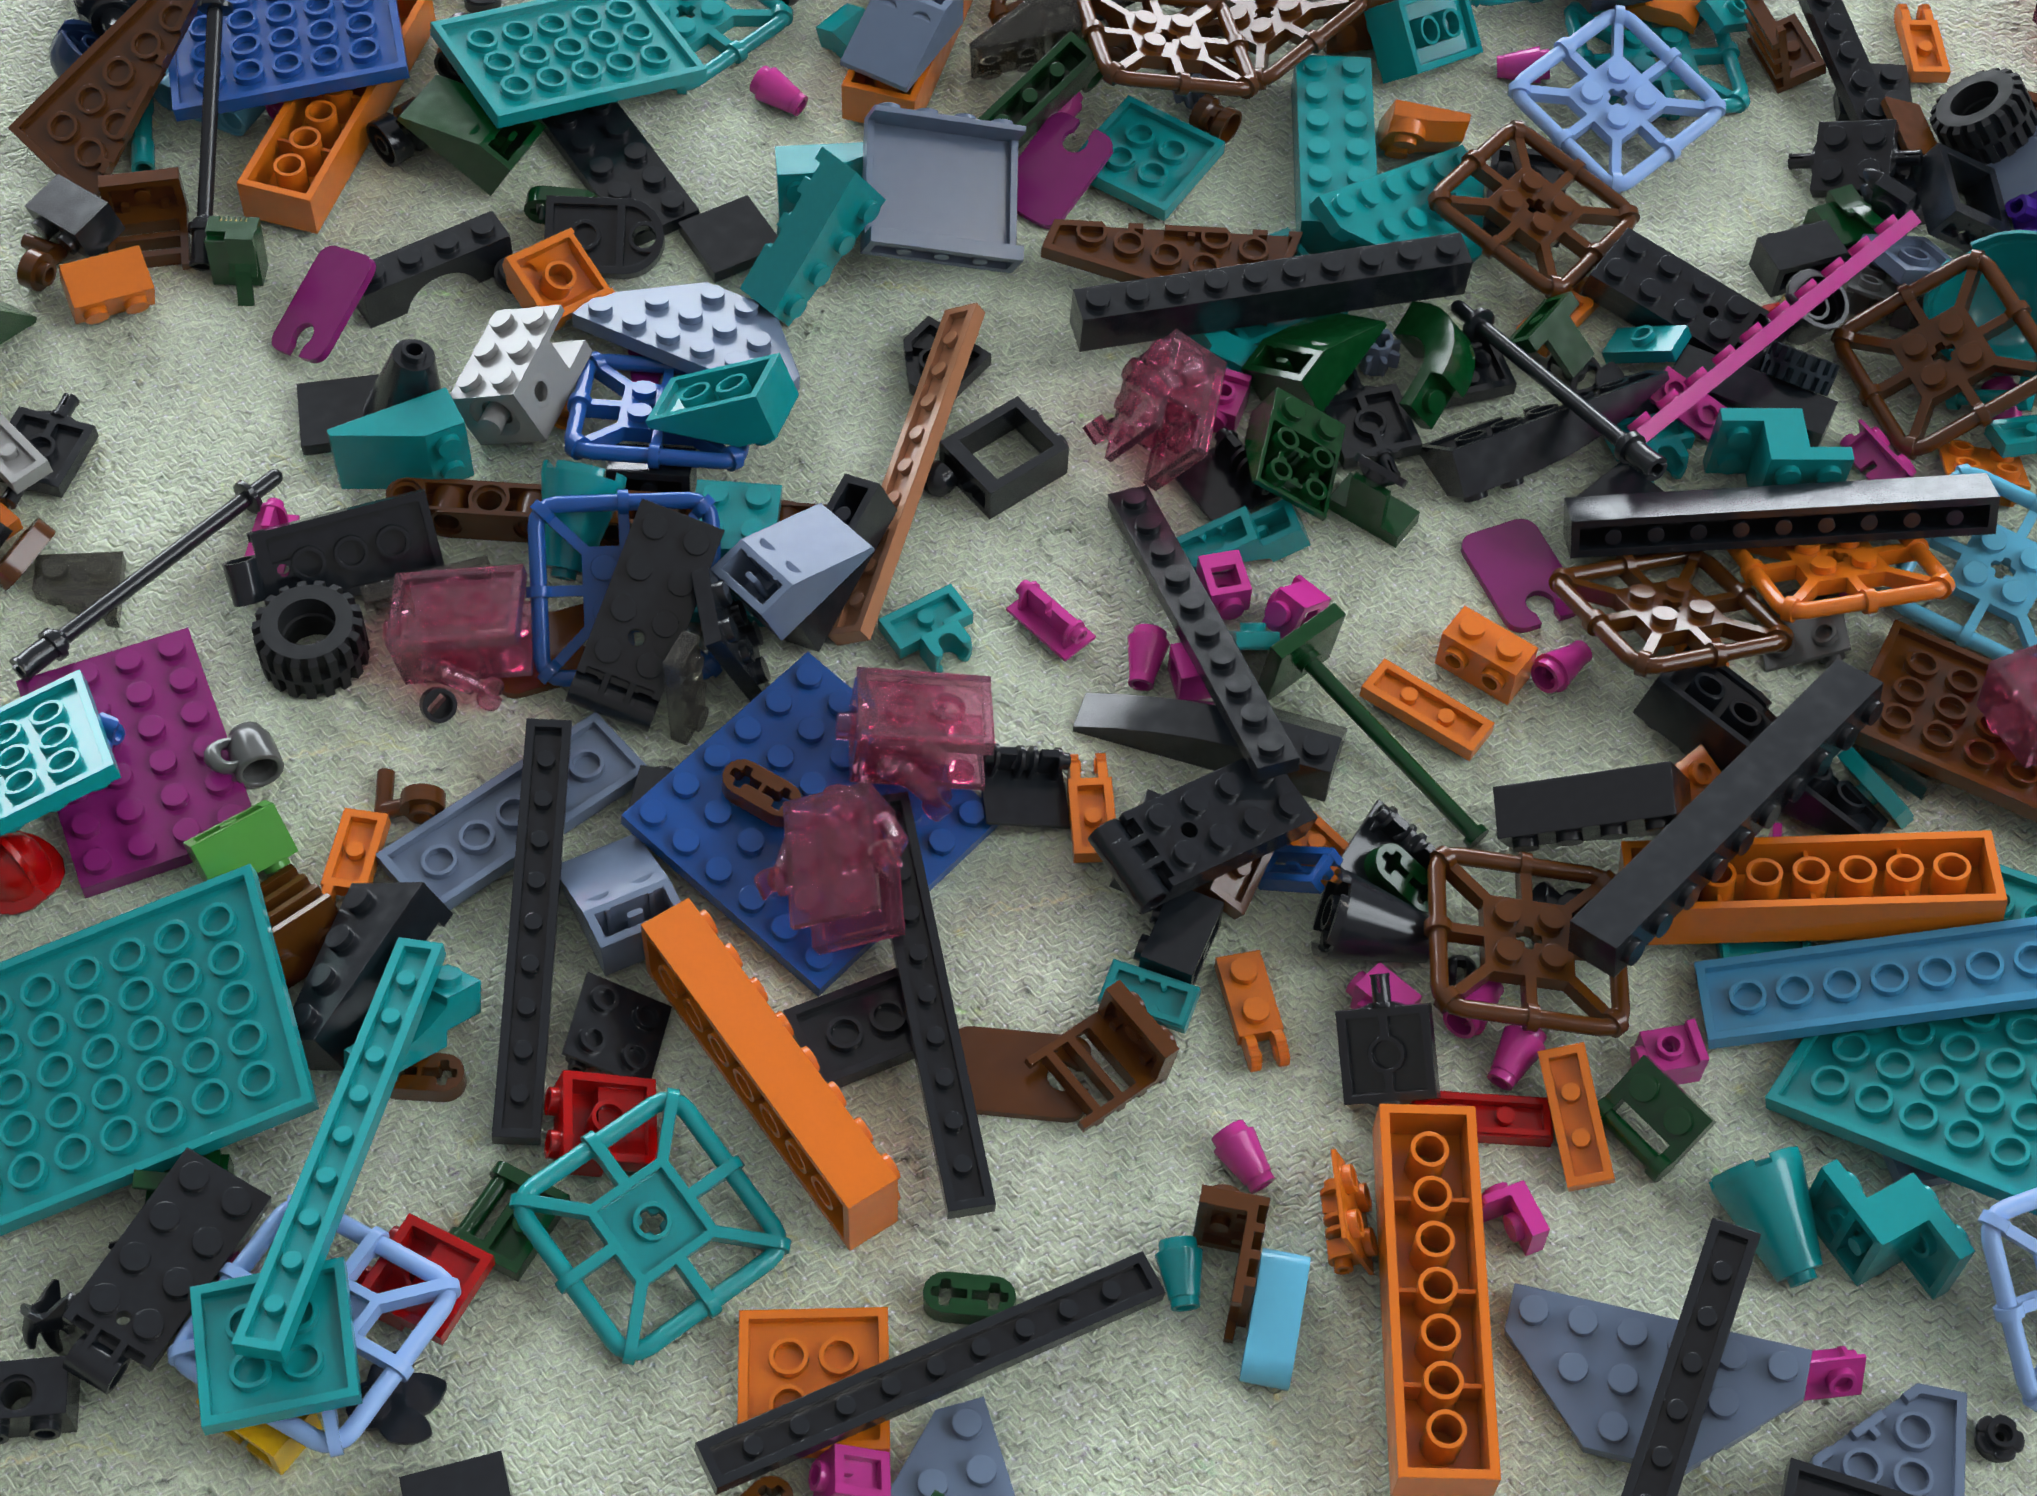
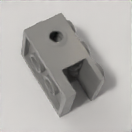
M562 305L503 309L495 311L494 315L490 318L487 328L478 344L474 347L469 361L458 377L450 394L466 426L480 445L547 441L593 352L586 340L550 342V338L565 311Z

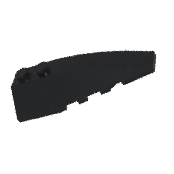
M1646 370L1598 385V394L1594 395L1593 391H1583L1577 394L1617 425L1669 380L1668 371ZM1558 404L1535 405L1523 409V418L1513 417L1503 420V417L1500 416L1427 442L1422 445L1420 456L1447 496L1463 498L1464 502H1473L1487 497V490L1500 486L1501 489H1506L1522 484L1524 476L1535 473L1575 453L1602 435L1564 404L1558 406Z
M1687 646L1682 652L1690 651L1692 649L1689 646ZM1705 665L1662 673L1633 711L1649 728L1659 732L1676 745L1685 755L1702 744L1721 772L1777 718L1768 709L1772 702L1761 691L1726 665L1718 668H1711ZM1831 766L1821 777L1815 776L1807 784L1803 795L1797 802H1789L1781 810L1783 814L1832 835L1880 834L1889 822L1850 781H1839L1833 775Z
M1086 693L1073 726V732L1213 771L1244 758L1214 701L1132 694ZM1272 707L1300 757V770L1288 773L1287 776L1302 796L1325 802L1348 728Z

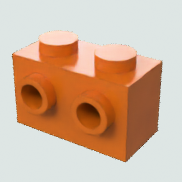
M139 245L59 265L60 282L75 324L83 322L98 324L107 320L111 315L122 312L136 314L145 311L150 305L155 304V288Z
M1464 606L1442 632L1435 664L1508 706L1530 678L1531 668L1534 665L1538 647Z

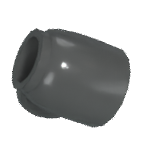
M243 722L235 726L228 734V738L214 741L204 751V762L207 767L220 774L234 773L237 781L244 783L245 787L257 788L266 786L279 778L284 769V762L272 736L257 722ZM227 750L229 761L222 758L221 751Z

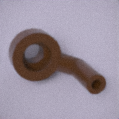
M25 233L21 239V247L28 251L25 252L19 262L17 280L22 287L40 292L54 282L57 273L56 265L67 257L68 252L60 244Z
M382 768L377 771L374 812L389 814L390 819L405 816L411 822L421 825L446 808L445 791L438 786L425 783L406 786L402 789L400 798L393 800L395 771L388 768Z

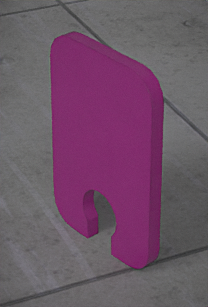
M1064 112L1052 114L1018 157L1017 214L1044 229H1050L1054 219H1065L1113 153L1111 139L1097 129H1094L1090 134L1088 144L1083 150L1079 152L1067 151L1063 147V142L1069 134L1075 132L1080 125V120Z
M328 246L321 250L275 329L271 341L272 346L282 354L291 356L301 332L308 327H313V336L303 347L298 357L304 361L316 364L325 360L334 348L376 271L375 261L365 254L337 246Z
M1514 519L1471 533L1463 539L1461 545L1462 556L1508 629L1517 633H1527L1541 628L1542 622L1539 617L1526 605V600L1532 596H1543L1549 599L1554 607L1553 613L1559 622L1576 616L1556 593L1550 589L1548 580L1552 572L1557 568H1563V566L1533 522L1527 519Z

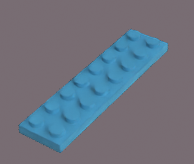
M2037 917L1695 961V975L1708 1049L2037 1008Z

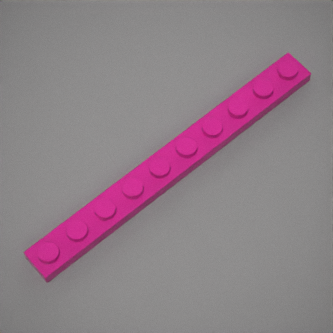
M1912 210L1899 220L1892 214L1874 229L1878 237L1873 241L1867 235L1847 250L1852 256L1848 261L1844 262L1841 257H1838L1821 271V274L1825 277L1823 281L1819 284L1813 278L1793 293L1798 301L1791 306L1786 300L1766 315L1771 321L1763 328L1759 322L1754 324L1739 336V339L1744 343L1735 350L1729 344L1711 359L1716 365L1713 369L1707 372L1703 366L1683 381L1688 389L1679 394L1674 388L1655 404L1660 410L1658 413L1651 417L1645 411L1627 426L1629 431H1637L1645 437L1647 443L1920 224L1921 220Z

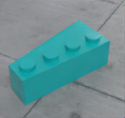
M823 146L815 157L820 164L811 179L804 176L797 188V191L802 195L793 211L789 213L783 212L776 224L778 226V237L774 243L764 245L740 287L742 291L775 317H778L787 326H790L794 319L802 315L807 307V302L816 290L829 280L833 268L843 255L848 254L853 249L856 238L868 223L876 219L881 206L886 201L856 171Z

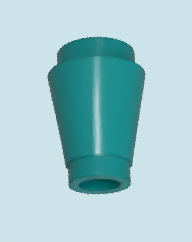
M1174 1236L1160 1240L1158 1242L1159 1252L1155 1254V1259L1168 1300L1170 1301L1171 1310L1185 1312L1200 1308L1199 1298L1201 1293L1203 1249L1198 1247L1197 1238L1194 1236Z

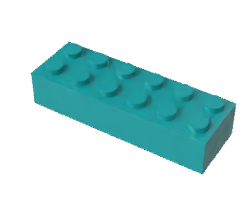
M1309 55L1294 67L1291 84L1296 231L1303 232L1301 244L1309 254L1363 247V245L1351 239L1343 243L1333 238L1310 204L1321 194L1377 175L1371 58Z

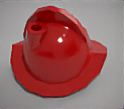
M22 831L6 833L0 836V914L17 915L34 910L59 889L65 875L63 858L53 845L39 836Z

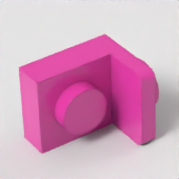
M1522 1180L1509 1186L1506 1182H1502L1486 1189L1482 1193L1483 1223L1503 1216V1224L1508 1237L1512 1242L1519 1243L1525 1256L1543 1250L1550 1228L1525 1181Z
M834 1443L815 1459L811 1465L808 1484L810 1490L813 1491V1496H891L890 1452Z

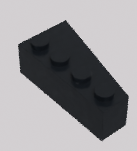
M1671 761L1493 787L1497 838L1509 848L1512 847L1514 852L1535 851L1540 848L1539 845L1546 844L1574 846L1582 844L1584 841L1617 840L1628 837L1658 835L1692 802L1690 780Z
M424 882L351 884L293 1006L309 1070H344V1049L353 1045L356 1041L398 937L426 941L437 925L445 927L453 915Z

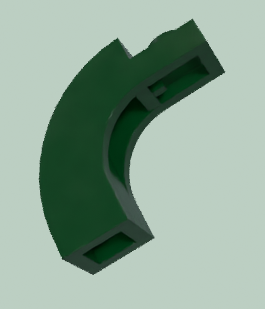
M1412 301L1393 334L1398 340H1401L1403 346L1414 358H1423L1424 361L1399 405L1420 428L1432 430L1451 397L1464 398L1474 374L1475 353L1469 339L1443 309L1430 303Z

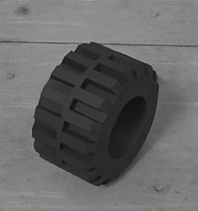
M1991 68L1988 71L1982 70L1969 77L1966 76L1958 83L1950 86L1947 92L1936 100L1937 104L1932 107L1930 112L1932 115L1930 123L1941 144L1985 165L2000 162L2001 159L2016 153V150L2023 147L2028 142V138L2033 136L2037 130L2035 127L2037 126V109L2020 75L2017 72L2013 73L2011 69L2007 68L2003 70Z
M315 580L314 585H307L306 581L296 582L297 587L291 589L288 586H284L279 589V595H270L264 600L266 607H259L255 613L256 621L252 622L253 640L268 682L272 681L274 688L280 692L287 689L289 696L298 698L301 694H306L307 699H317V694L322 693L329 697L335 695V689L339 687L344 690L352 685V677L359 679L363 674L362 665H368L370 657L368 652L370 650L369 640L359 604H356L355 598L349 592L343 594L342 587L335 584L326 587L325 581ZM311 635H327L323 640L313 644H296L299 640Z

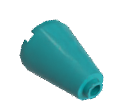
M545 459L541 468V496L543 500L559 495L617 494V489L626 488L627 477L616 472L614 481L604 477V468L567 460H557L556 467L554 468L549 459ZM615 511L555 513L554 515L590 547L600 545ZM545 523L547 568L551 569L550 576L566 581H576L577 575H582L581 555Z
M1798 1146L1768 1153L1769 1158L1758 1161L1751 1159L1714 1176L1711 1179L1712 1181L1709 1182L1712 1193L1735 1225L1761 1233L1756 1254L1776 1282L1787 1281L1790 1288L1817 1279L1815 1269L1823 1266L1803 1157Z

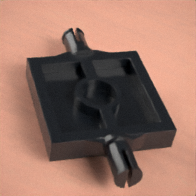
M1896 119L1819 122L1817 141L1812 153H1789L1788 168L1789 170L1811 169L1810 193L1813 198H1824L1829 190L1851 184L1862 197L1860 186L1867 184L1863 175V171L1866 168L1879 170L1893 178L1898 166H1921L1923 153L1922 149H1898L1899 125Z
M1354 369L1344 383L1346 390L1336 394L1323 411V413L1346 425L1339 456L1343 469L1358 467V463L1353 460L1358 452L1401 476L1394 460L1420 455L1423 444L1412 418L1399 405L1402 399L1396 383L1379 387L1364 386L1359 379L1357 370Z
M64 393L57 407L52 411H36L19 406L11 418L10 423L48 460L53 472L19 494H16L8 486L0 497V503H3L7 508L10 506L12 510L15 509L26 491H36L60 498L65 494L99 437L95 425L79 422L71 417L80 403L75 395L70 394L69 396L68 393Z
M1390 973L1369 975L1371 978L1373 1003L1357 1009L1335 1011L1344 1105L1370 1104L1378 1107L1379 1104H1408L1414 1100L1440 1098L1432 1004L1407 1005L1391 1001Z

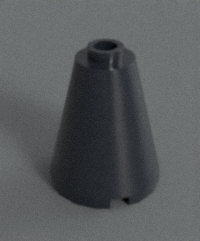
M405 339L394 346L364 403V416L441 389L435 354L427 343L417 339Z
M1339 868L1334 871L1339 879L1337 883L1327 882L1314 920L1313 930L1321 932L1320 944L1311 941V949L1314 956L1324 959L1406 963L1428 962L1429 938L1424 934V921L1428 918V914L1349 870Z

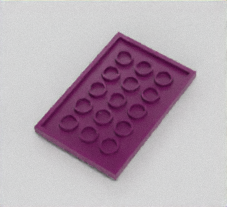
M188 627L37 674L29 682L23 679L16 681L20 696L22 697L80 669L88 682L98 713L104 712L118 718L119 724L125 729L126 735L124 740L118 745H113L112 748L121 778L111 782L102 790L92 791L68 803L63 809L57 811L85 899L193 863L183 842L252 806L244 783H239L234 773H217L207 767L204 762L206 747L214 741L227 738ZM227 750L221 751L222 758L229 761Z

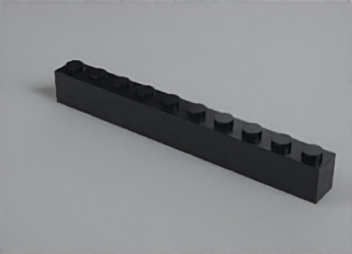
M1461 232L1078 288L1073 289L1070 324L1079 352L1461 295L1465 293L1473 261Z
M1987 473L1565 497L1563 535L1570 559L1996 534L2000 496Z
M1837 659L1570 920L1568 951L1613 978L1627 965L1633 966L1642 956L1645 947L1654 937L1661 938L1670 928L1673 918L1682 909L1689 910L1697 901L1701 890L1710 881L1712 883L1717 882L1724 874L1728 863L1737 854L1739 856L1744 855L1751 847L1754 837L1763 828H1771L1777 821L1781 810L1789 802H1797L1803 795L1807 784L1815 776L1821 777L1830 767L1833 758L1841 750L1847 751L1850 749L1858 733L1866 725L1872 726L1878 720L1884 707V703L1880 701L1883 682Z

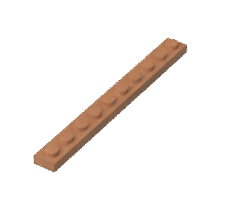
M977 302L944 311L882 483V488L898 511L828 635L837 646L871 640L985 316V311Z

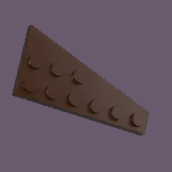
M137 0L8 129L56 175L59 174L100 197L98 176L113 173L198 11L197 2L200 0Z
M1054 219L1041 247V258L1116 281L1125 282L1295 257L1301 244L1303 232L1289 231L1288 236L1268 235V230L1253 229L1252 234H1234L1227 228L1165 225L1164 230L1143 229V223H1129L1128 228L1106 227L1102 221Z

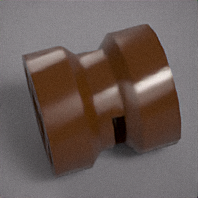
M1205 94L1192 109L1189 124L1204 132H1208L1227 144L1239 129L1242 114L1231 106H1222L1220 99L1212 94Z

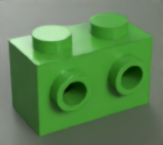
M263 800L183 842L203 882L247 864H251L257 873L264 871L266 875L287 866L290 863L288 857L298 852L274 803Z

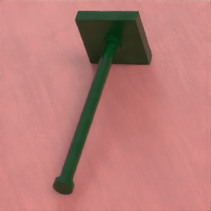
M1335 602L1272 645L1258 681L1268 701L1308 673L1465 837L1463 843L1469 849L1476 846L1488 834L1489 830L1483 824L1477 825L1323 664L1330 657L1346 616L1344 611Z

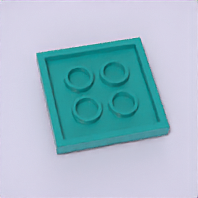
M1128 95L1097 129L1111 139L1113 153L1090 185L1165 221L1224 154L1225 141ZM1088 140L1082 145V147L1077 152L1083 150L1087 146Z
M344 1257L325 1260L285 1362L235 1355L231 1345L260 1273L190 1287L200 1420L205 1436L363 1403L348 1272Z

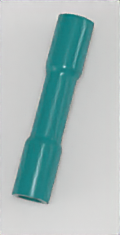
M154 96L151 98L133 133V140L131 142L132 172L155 170V144L153 142L152 130Z

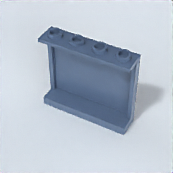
M893 102L875 104L864 118L862 178L880 193L886 201L881 206L876 219L868 223L861 232L860 254L1012 273L1024 261V246L1016 245L1018 140L1025 134L1026 126L1015 125L1008 119L980 120L968 113H959L954 116L939 114L933 108L904 109L899 104Z

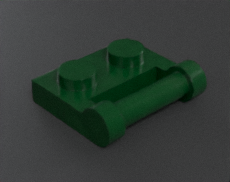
M1643 1055L1606 1096L1598 1101L1603 1126L1646 1167L1645 1174L1655 1183L1664 1178L1716 1123L1694 1099L1646 1055ZM1624 1102L1669 1144V1147L1663 1153L1659 1154L1616 1112Z
M497 1161L489 1173L491 1180L460 1225L452 1227L448 1233L494 1255L496 1264L493 1269L518 1282L538 1252L520 1229L513 1210L509 1208V1203L484 1239L476 1237V1234L507 1189L516 1190L515 1193H517L521 1185L532 1177V1175L509 1163ZM553 1186L539 1195L571 1201L569 1194ZM535 1213L549 1235L562 1218L561 1216Z

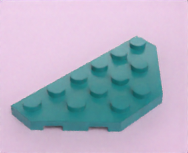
M1463 145L1321 194L1310 206L1329 234L1343 243L1351 239L1363 246L1458 233L1457 229L1442 219L1436 212L1430 210L1427 198L1435 186L1461 163V158L1468 151ZM1470 175L1450 194L1484 198V185ZM1464 214L1483 229V216ZM1462 234L1474 263L1482 255V248Z

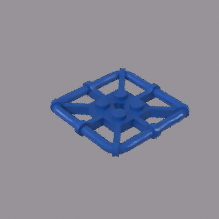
M592 352L576 382L575 390L570 394L567 402L569 417L564 434V450L574 460L584 458L600 461L648 464V468L659 469L660 465L727 469L733 472L744 466L750 445L741 447L726 446L722 443L649 429L645 421L672 377H676V375L688 373L646 356ZM616 370L663 374L662 384H654L646 380L632 382ZM594 378L620 395L622 401L592 399L590 394ZM585 418L618 420L617 423L589 435H582ZM623 441L650 443L649 447L616 445ZM663 444L693 446L699 451L663 449Z
M617 489V494L559 495L545 498L541 502L538 499L534 501L530 506L532 512L529 515L527 526L530 586L525 588L526 598H530L533 660L535 668L539 673L537 678L544 685L549 682L554 686H571L577 669L563 670L561 668L590 636L630 531L629 511H637L641 499H645L668 509H692L688 515L689 517L700 520L702 517V522L720 528L718 511L713 505L716 501L709 494L703 496L700 493L694 492L628 493V489ZM618 511L619 546L589 547L554 514ZM545 523L581 555L583 585L547 586ZM721 541L711 568L721 559ZM583 597L584 627L551 661L548 598ZM637 630L631 631L628 634L629 643L635 646L634 633L642 632ZM685 635L681 648L699 664L673 666L667 683L699 682L707 680L712 676L717 678L723 669L709 650L708 655L705 654Z

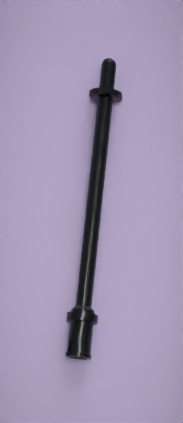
M200 0L197 2V9L207 15L197 217L188 223V233L192 235L189 266L199 271H211L204 241L209 216H213L223 16L233 13V4L226 0Z
M1456 300L1451 304V312L1464 322L1463 333L1469 340L1478 341L1482 338L1613 444L1615 446L1614 455L1617 460L1623 464L1632 465L1649 481H1655L1665 473L1668 467L1667 459L1646 444L1644 436L1637 431L1625 433L1493 326L1495 316L1491 310L1482 307L1473 310L1461 300Z
M278 469L269 470L251 485L239 480L233 486L236 496L59 630L45 628L38 633L39 639L9 660L10 664L13 665V670L21 679L29 682L32 677L53 661L65 659L69 656L68 650L72 641L247 509L254 514L260 512L261 505L263 504L261 498L282 482L283 474Z

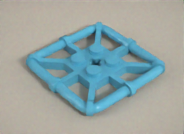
M1967 463L1958 465L1950 475L1987 473L1999 496L2029 509V512L2017 533L1997 524L1996 534L1972 535L1967 545L1949 537L1925 538L1930 548L1957 560L1950 574L1956 585L1952 595L1976 606L1965 626L1917 603L1888 607H1893L1902 616L1956 641L1955 645L1962 648L1968 647L2007 667L2037 678V637L2028 617V613L2037 599V542L2027 538L2037 520V494L1986 470L1971 467ZM1917 562L1899 563L1895 568L1913 572ZM2005 565L2009 568L2013 577L2005 575L2002 579L1994 576L1996 570L1991 566ZM1986 611L2014 624L2026 656L1975 632Z

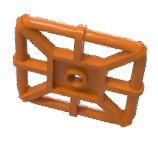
M1925 538L1898 540L1900 542L1898 544L1873 547L1866 541L1727 549V552L1741 568L1740 575L1744 581L1757 589L1770 608L1780 615L1781 620L1790 623L1800 619H1812L1862 611L1863 614L1877 613L1879 608L1933 599L1943 600L1948 598L1956 587L1953 577L1950 576L1945 567L1930 552L1929 543ZM1750 553L1781 560V562L1764 564L1761 560L1754 559ZM1916 561L1927 575L1890 567L1889 565ZM1796 579L1801 588L1793 596H1786L1785 598L1774 583ZM1886 586L1894 589L1876 591L1874 587ZM1842 592L1848 594V596L1813 601L1817 596Z

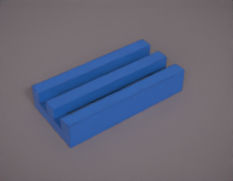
M1285 845L1273 852L1259 882L1258 889L1321 894L1325 889L1321 880H1331L1335 874L1330 866H1340L1344 859L1333 847ZM1277 861L1278 863H1285L1286 865H1280L1275 863ZM1300 864H1304V865H1315V866H1301Z

